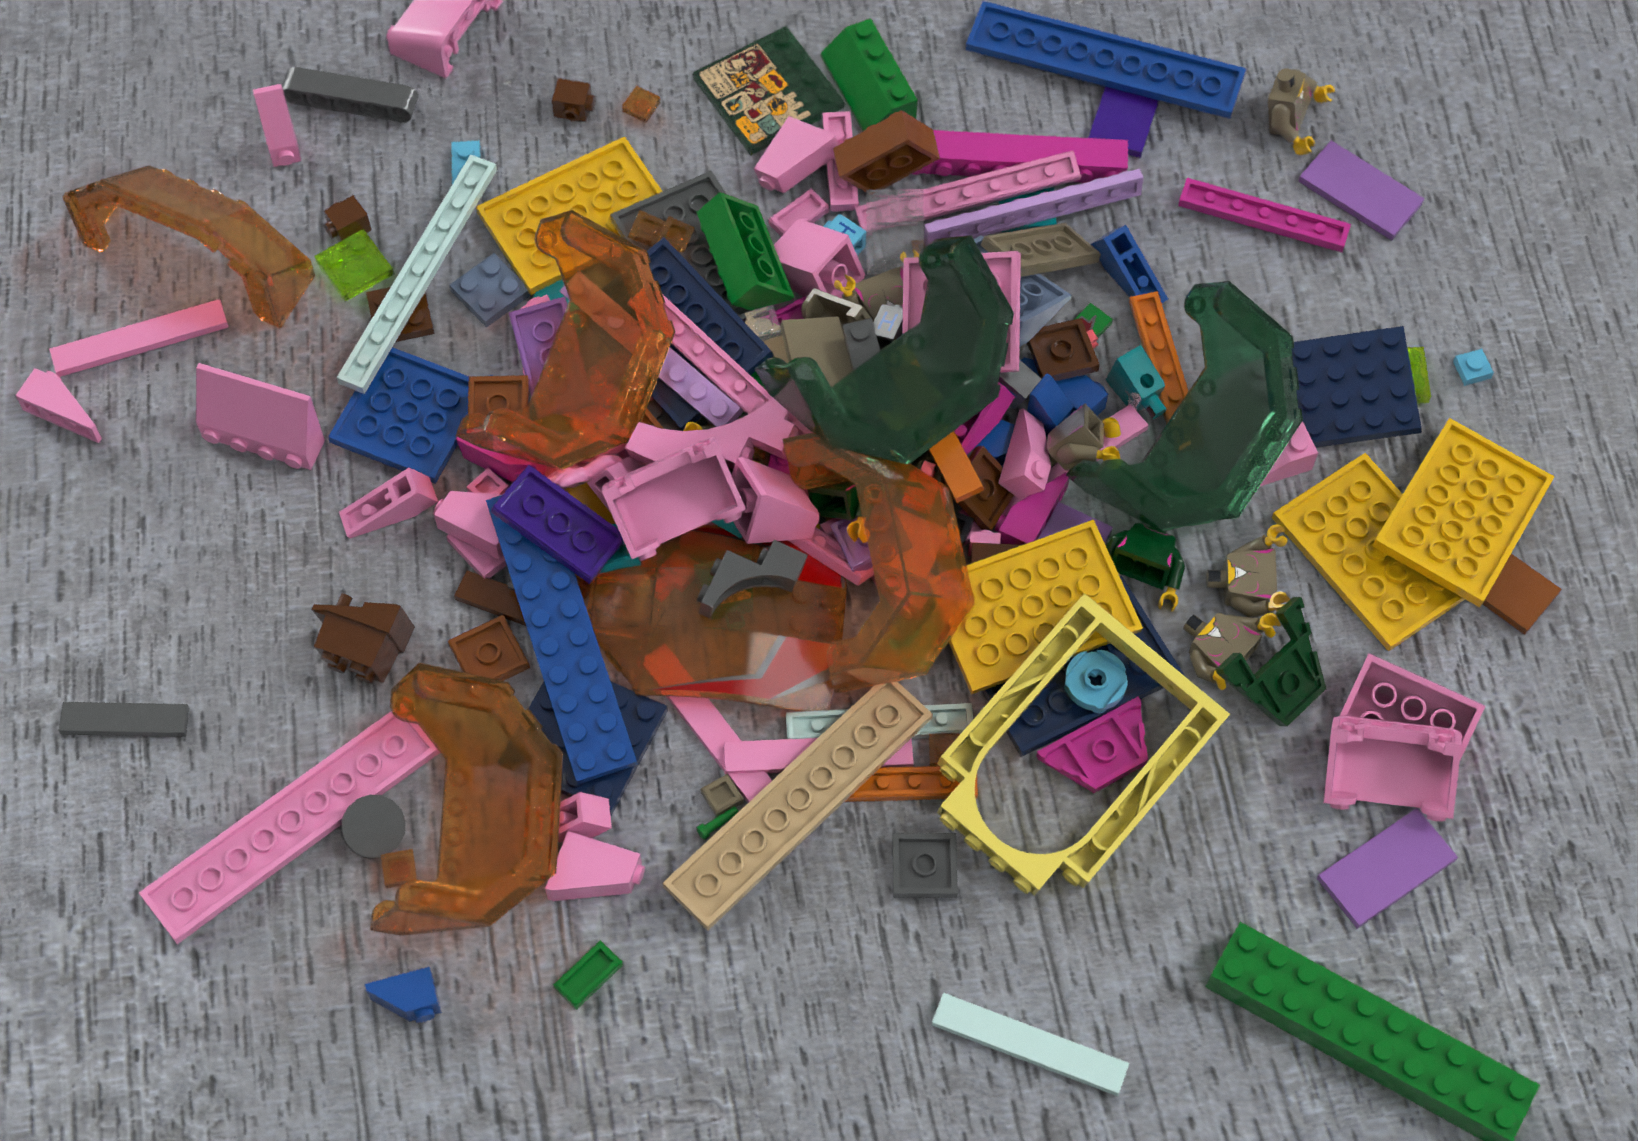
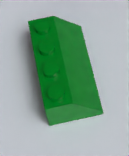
M871 18L845 27L821 52L824 64L862 131L901 110L915 119L917 118L918 99Z
M719 192L696 212L701 223L700 228L710 246L709 251L718 267V274L727 290V298L732 305L747 310H755L790 301L794 298L757 205Z

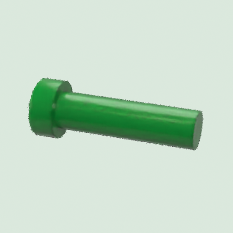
M734 806L705 825L701 823L696 826L699 836L703 840L709 838L710 833L732 819L739 812L738 809Z

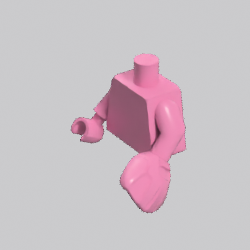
M602 455L584 467H562L547 478L562 489L577 487L587 482L610 511L602 494V486L647 464L638 462L630 456L622 459L615 455Z

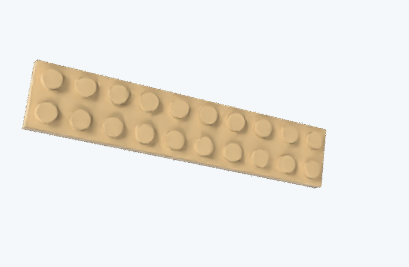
M887 673L663 882V888L708 931L932 719L933 714Z

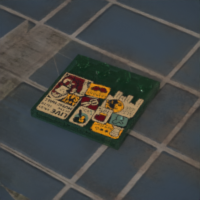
M787 26L693 72V80L750 156L770 145L789 116L812 125L822 119V113L837 112L844 108L842 97Z

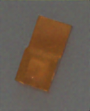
M639 210L627 238L652 247L665 237L678 252L684 253L695 227L668 216L667 221H664Z

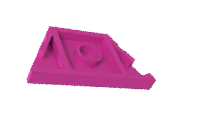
M1136 697L1037 751V759L1093 793L1145 766L1148 762V753L1144 739L1145 729L1144 723H1142L1141 699Z

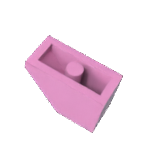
M579 792L540 812L541 843L564 842L568 831L593 838L611 829L609 799Z

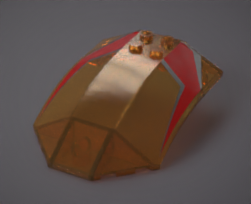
M702 525L661 543L656 548L657 554L642 560L641 565L599 573L590 583L587 612L597 642L605 651L604 655L615 669L624 675L638 697H695L751 703L794 711L830 710L842 650L847 592L846 578L807 554L804 568L792 592L775 587L744 589L724 600L709 619L699 614L701 603L697 601L703 585L710 586L714 576H711L710 572L716 559H723L726 551L729 550L757 563L763 548L770 549L772 542L747 544L743 537L739 538L718 525ZM788 540L778 541L802 553L807 554L802 549H800Z

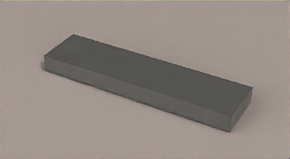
M63 702L58 731L61 735L186 737L190 708L188 704Z

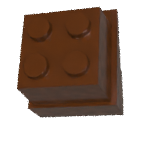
M341 593L336 605L314 604L311 610L322 622L314 647L320 653V658L328 663L327 667L339 673H345V670L356 673V678L366 683L372 684L374 680L384 683L399 652L404 653L415 628L403 608L397 604L364 602L362 607L349 606L353 598Z

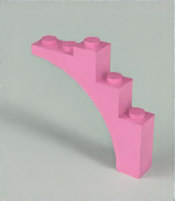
M799 362L789 380L769 401L754 412L729 424L705 430L678 431L660 429L638 422L625 449L631 458L648 465L703 440L715 437L728 468L734 469L737 457L752 460L754 454L753 446L786 460L789 453H793L796 450L800 441L799 432L792 421L796 422L802 411L801 403L805 395H810L815 386L816 379L814 378L812 368L807 364Z

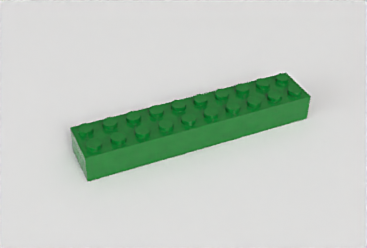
M1239 922L1205 986L1207 989L1482 1141H1514L1540 1087V1084L1242 922Z

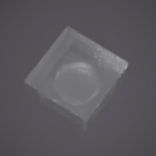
M773 305L745 313L748 326L762 341L782 336Z

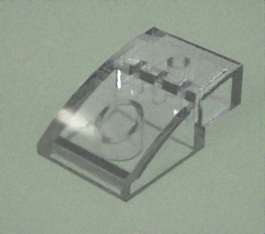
M923 189L866 190L867 275H879L901 265L904 269V263L900 259V254L903 251L906 253L907 258L914 257L913 249L919 253L920 257H924Z

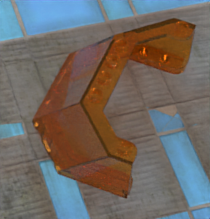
M148 165L65 192L62 196L83 246L95 251L104 252L111 242L104 224L117 206L198 239L212 252H216L218 249L229 259L227 265L242 277L254 313L261 320L278 328L283 326L315 277L311 260L247 203L239 199H230L215 189L209 190L201 187L191 179L184 180L164 168L158 169Z
M573 210L541 219L535 233L537 248L556 260L570 300L528 407L515 412L507 408L494 409L487 416L480 413L467 414L461 420L455 435L482 449L559 470L573 466V464L629 442L638 422H641L676 332L673 322L668 320L663 306L665 300L658 280L655 281L652 275L648 252Z
M808 433L784 438L783 444L791 479L799 488L812 489L849 481L856 486L880 602L856 637L836 641L827 650L826 658L834 693L927 675L942 649L949 643L957 631V627L975 604L950 488L876 443L819 433Z
M418 663L391 689L390 709L392 714L401 721L418 724L446 760L437 879L434 882L411 879L403 883L395 893V901L384 900L374 907L371 914L370 931L405 936L490 927L556 874L563 752L556 743L552 745L542 732L543 726L529 708L525 710L514 696L516 691L509 682Z

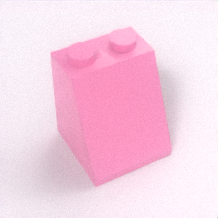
M798 218L774 244L791 289L802 297L805 296L807 298L813 288L842 298L843 292L834 287L835 280L840 281L842 287H845L847 284L845 274L854 278L855 283L861 282L865 277L864 270L847 234Z
M737 457L732 478L746 510L741 512V518L733 522L745 542L752 544L773 542V540L786 541L812 538L815 527L819 522L820 514L796 478L747 458Z

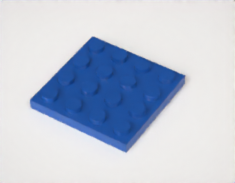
M392 347L365 394L354 391L328 436L329 442L401 471L407 468L414 469L430 477L431 482L436 484L458 445L456 441L457 435L462 434L468 423L469 376Z

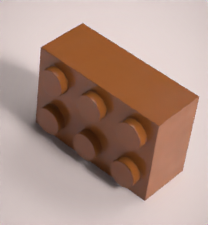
M902 110L891 114L887 119L876 125L869 126L865 131L844 140L842 144L833 148L839 177L870 195L940 159L934 130Z

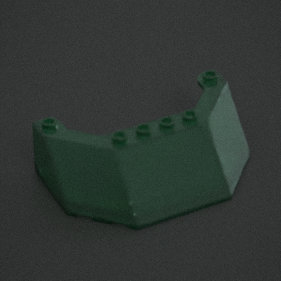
M972 235L935 239L921 250L919 265L928 282L921 320L918 324L833 386H830L817 362L810 357H797L789 363L780 358L767 359L757 366L755 371L769 395L829 447L903 464L913 462L999 397L1001 386L998 385L1001 367L1005 365L1008 343H1006L1009 325H1012L1014 312Z
M1230 281L1194 284L1185 298V312L1200 325L1205 368L1142 462L1128 465L1121 459H1107L1100 465L1097 461L1083 460L1066 474V477L1089 495L1159 531L1239 518L1303 421L1302 408H1298L1296 390H1299L1297 367L1293 366L1291 348H1294L1293 336Z

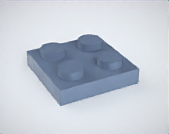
M495 253L449 285L451 292L486 328L531 296L523 281Z

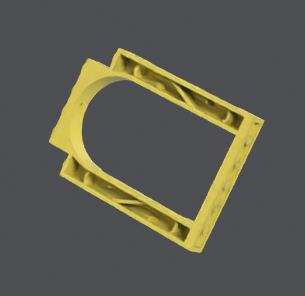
M1084 593L940 757L937 763L941 767L940 772L952 782L956 780L960 784L939 807L937 811L941 816L939 819L950 830L954 831L957 829L965 836L964 841L977 852L981 850L990 857L988 861L996 870L1001 873L1006 871L1014 878L1013 883L1026 894L1030 892L1035 896L1058 868L1063 871L1062 876L1074 886L1079 884L1084 888L1217 731L1230 713ZM1097 631L1187 706L1191 712L1080 841L1067 849L1049 854H1032L1019 851L998 839L986 826L979 813L975 798V780L978 768L992 747L1074 653Z

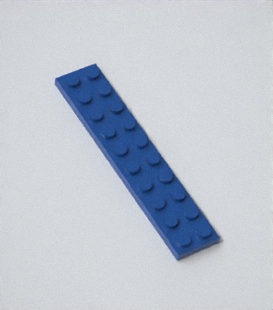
M982 1L966 42L967 51L1231 119L1246 74V68L986 1Z
M502 495L486 500L577 784L638 765L575 573L491 513L492 506Z

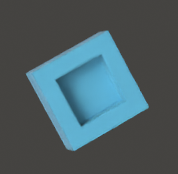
M1483 349L1457 355L1453 360L1464 386L1491 379L1494 373Z

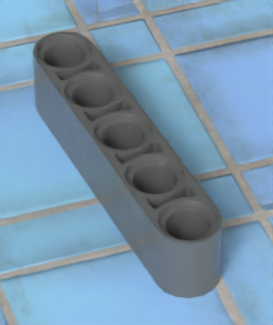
M300 67L289 68L282 85L285 99L291 104L396 122H409L418 100L417 91L410 86Z

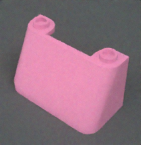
M413 0L395 26H391L388 30L386 38L390 54L443 78H447L453 70V66L449 64V59L452 53H458L457 42L481 9L486 12L489 9L496 11L503 0Z
M715 437L682 449L602 486V494L631 559L639 557L640 561L656 555V548L665 541L716 519H724L725 523H730L741 518V512L746 510Z
M1348 716L1334 717L1330 736L1324 803H1328L1330 807L1340 810L1349 809V805H1354L1356 800L1421 808V812L1427 815L1426 818L1432 821L1442 822L1446 821V818L1453 819L1462 746L1461 732L1444 727Z

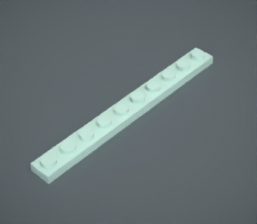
M470 154L338 374V384L365 394L497 171L495 163Z

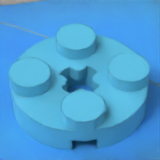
M1105 650L1089 653L1087 651L1080 652L1068 664L1064 689L1073 702L1080 707L1092 710L1095 713H1103L1118 704L1126 692L1127 676L1125 666L1117 656ZM1090 675L1092 677L1102 676V685H1092L1088 677Z

